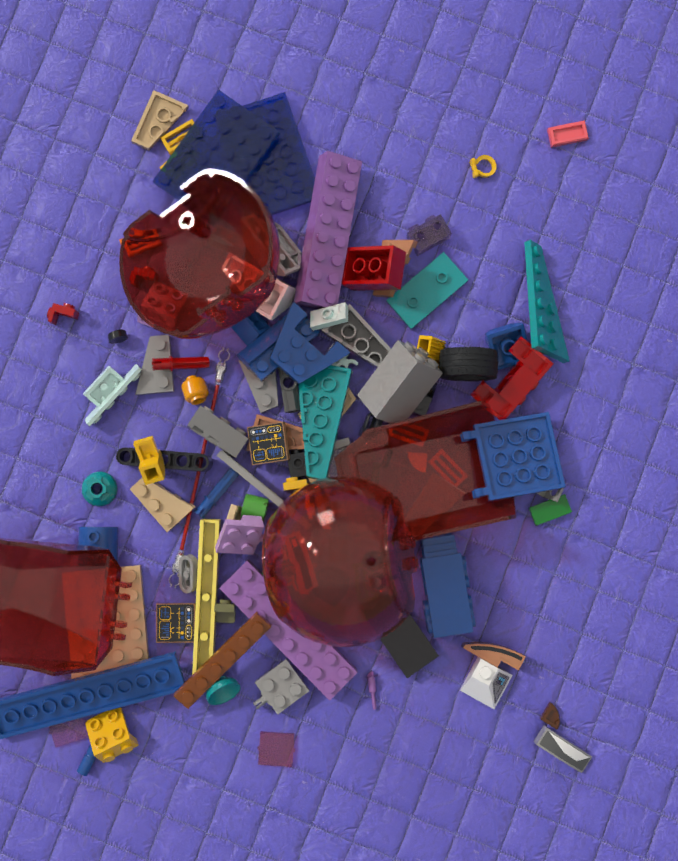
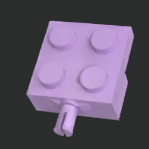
M243 515L241 520L225 519L215 546L216 553L253 555L260 542L271 543L272 535L262 534L264 524L261 516Z

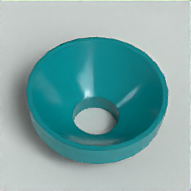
M94 472L87 476L82 484L83 497L94 506L108 505L117 495V483L106 472ZM95 483H100L103 487L102 492L98 495L92 491V486Z
M220 677L207 690V702L210 705H220L231 700L239 693L241 689L240 684L234 678Z

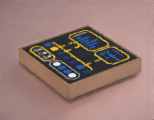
M285 422L247 427L252 465L290 460Z
M157 603L156 643H194L196 603Z

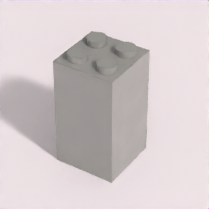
M397 340L357 394L375 418L402 427L443 374L438 368L439 364L429 358L428 352L423 348L419 347L417 349L408 341L404 343Z

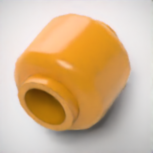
M196 375L188 376L181 385L185 400L192 405H199L205 402L209 395L206 382L202 377H197Z

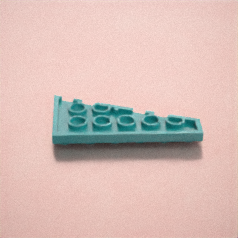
M532 240L526 241L524 245L531 347L559 362H570L543 249Z

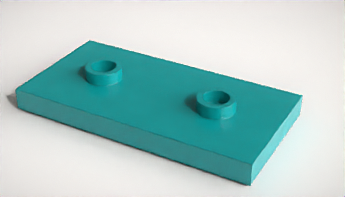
M443 252L407 282L401 290L394 293L393 297L387 299L386 302L411 330L468 282V279Z

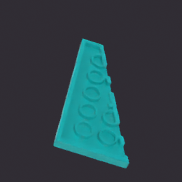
M330 365L299 384L307 478L327 481L352 369Z

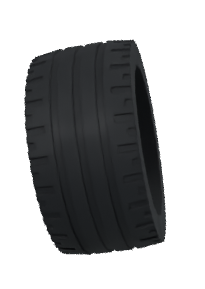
M453 347L440 350L439 369L443 373L440 376L441 379L451 381H488L497 379V350L484 347Z

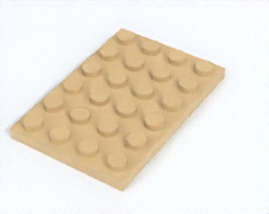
M141 565L64 572L63 580L71 679L149 659Z

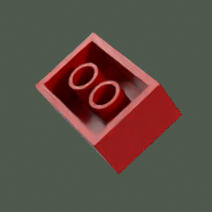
M394 245L348 247L341 285L353 291L401 290L406 252Z

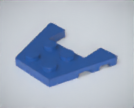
M293 302L269 359L295 382L300 384L347 356L350 352L338 341L333 344L325 355L317 350L294 329L307 313Z

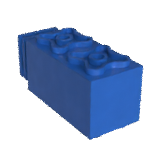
M447 532L421 537L422 557H419L426 599L422 603L428 633H431L434 638L473 632L476 622L472 597L467 594V588L470 587L466 559L460 552H457L455 535Z

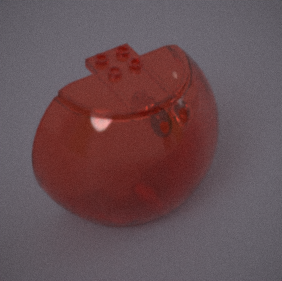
M212 168L197 173L180 186L188 194L162 214L158 215L148 210L132 222L123 233L124 238L120 248L121 282L132 308L140 318L154 329L181 339H195L213 335L247 318L268 299L274 289L279 271V235L274 219L266 204L243 180L228 172L213 170Z
M332 476L304 485L289 495L278 506L265 527L262 543V569L269 601L275 614L294 632L315 643L334 647H355L375 642L387 636L408 618L409 612H413L415 604L412 573L417 572L416 568H418L419 563L417 556L414 554V548L416 547L415 537L412 536V532H406L403 507L398 496L393 497V493L385 487L364 478Z

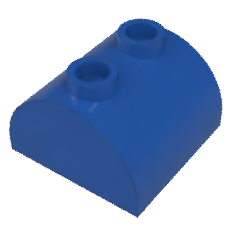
M79 527L78 566H117L118 527Z

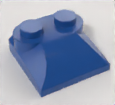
M522 322L504 325L485 333V341L488 348L497 350L498 370L516 365L519 361L508 350L520 337L527 340Z

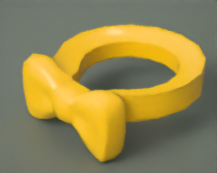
M481 155L477 159L472 158L469 161L473 178L478 176L488 178L496 171V162L489 155ZM481 160H487L490 162L492 169L489 173H483L477 169L476 165Z

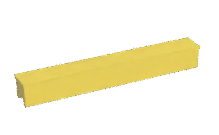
M221 519L200 520L192 675L215 653L216 612H214L215 603H217L219 553H216L215 546L221 531Z

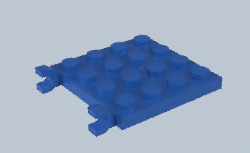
M549 412L474 424L473 431H465L460 434L461 442L476 439L485 487L474 489L472 491L473 499L487 496L488 501L566 487Z

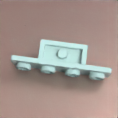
M137 364L124 377L108 366L87 388L83 395L96 405V408L85 418L87 425L96 424L101 419V414L104 410H109L113 406L116 397L126 392L128 384L139 378L142 369Z

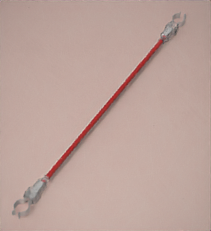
M230 353L224 363L220 359V362L216 365V386L211 405L212 411L215 409L219 386H221L224 374L227 371L226 361L230 359ZM204 439L201 454H205L207 445L206 439ZM201 458L199 460L198 465L200 468H202L204 458ZM200 472L196 473L190 500L191 504H194ZM192 511L187 515L180 549L176 554L175 562L172 564L173 575L178 573V577L179 560L184 556V545Z

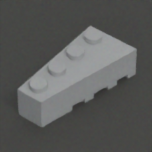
M350 304L348 305V322L322 329V333L334 341H338L346 349L375 368L380 365L391 350Z

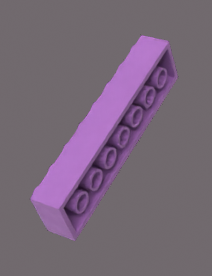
M326 151L319 156L294 302L297 305L321 309L338 304L362 161L330 151Z
M247 560L219 589L249 619L258 612L271 624V628L265 635L330 701L358 673L357 668L267 577L261 574L262 572L250 560Z

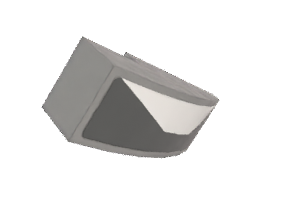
M545 725L534 740L536 745L581 773L592 758L591 755Z

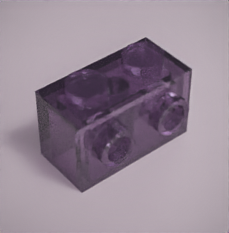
M440 214L428 217L425 223L420 226L416 224L410 227L406 237L408 240L418 242L413 250L419 256L450 239L452 233Z

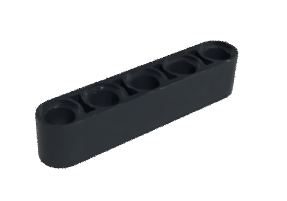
M125 447L117 451L116 460L120 464L139 467L140 460L135 448ZM161 450L162 456H168L165 469L207 472L213 465L212 459L205 454ZM126 452H129L130 459L129 461L125 462L124 454ZM183 456L187 458L185 466L180 465V459ZM201 458L206 459V465L203 468H200L198 465Z

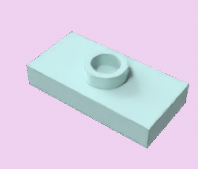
M346 302L310 311V328L313 331L348 322V305Z

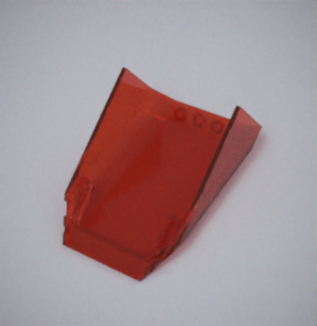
M477 401L367 429L357 440L348 445L343 452H340L334 459L351 535L393 546L515 519L516 507L514 497L488 501L487 496L475 499L472 496V491L477 488H484L485 482L476 439L461 442L460 434L465 431H473L474 424L495 421L490 405L483 401Z

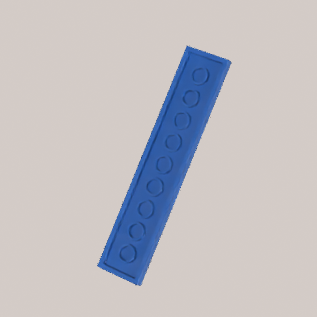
M176 652L0 698V739L175 693L185 683Z

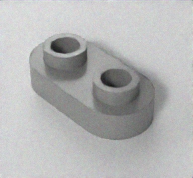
M192 554L182 556L179 560V587L186 594L197 589L198 560Z

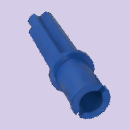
M229 468L211 492L204 496L205 499L194 512L199 514L204 509L199 515L204 519L212 507L217 505L216 502L239 474L232 468Z

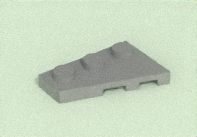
M170 335L150 336L135 395L174 392L173 371L152 370V358H169V356H172Z
M239 360L260 413L278 407L276 371L261 382Z

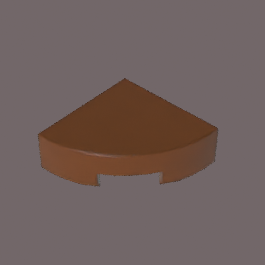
M549 702L540 719L558 730L560 725L559 713L557 708Z

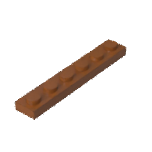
M256 612L174 693V697L189 709L271 628V624Z

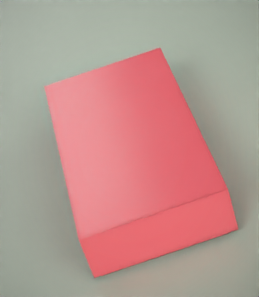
M585 120L547 129L551 148L589 139Z

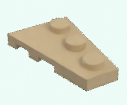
M153 90L131 142L150 150L189 106Z
M141 478L130 488L132 493L166 532L173 529L196 507L182 500L177 494L174 495L157 482L145 485L143 478Z

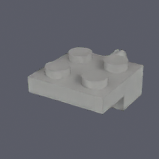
M286 658L255 681L262 697L253 702V704L256 706V709H259L268 703L279 714L308 693L309 688Z

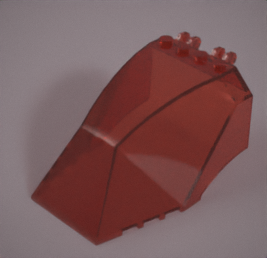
M0 538V665L33 670L50 676L94 671L112 650L113 640H125L126 635L115 633L114 631L115 627H127V622L116 620L118 599L130 600V595L119 593L120 587H132V582L121 580L122 568L109 549L96 546Z

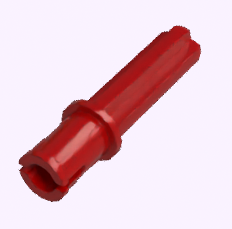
M169 356V358H152V370L173 371V369L209 368L210 360L209 357L172 358V356Z

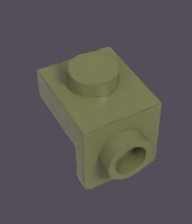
M220 599V603H215L216 622L234 623L236 605L227 599Z

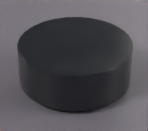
M122 329L108 334V340L111 344L121 343L128 339L126 331Z

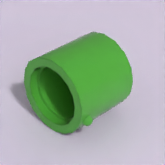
M246 494L241 518L243 515L261 516L264 523L269 499Z

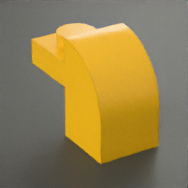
M149 436L134 441L133 445L140 460L139 470L145 485L164 480V460L161 450L157 448L154 437Z

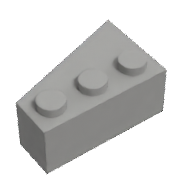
M200 405L186 426L233 458L237 457L249 439L245 436L246 432L238 427L234 429L230 426L228 420L223 417L218 418L214 415V411L206 406L202 407Z

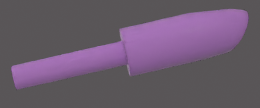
M371 671L368 673V688L372 697L373 709H377L375 699L376 682L374 673Z

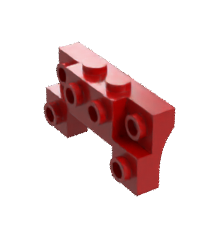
M520 337L508 350L519 361L497 387L493 389L486 382L482 381L470 394L499 420L506 419L518 405L525 401L526 395L538 386V381L554 364L541 352L533 349L531 344L523 337Z

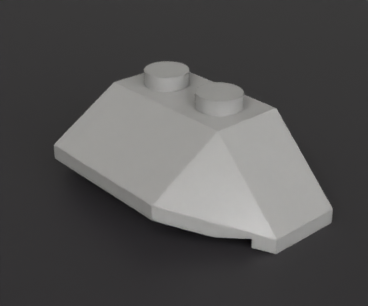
M258 212L241 218L246 245L268 274L286 276L300 270L302 252L281 225L261 216Z

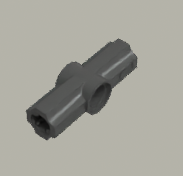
M278 368L285 413L301 411L298 383L294 381L292 387L286 388L284 382L288 379H293L281 368Z

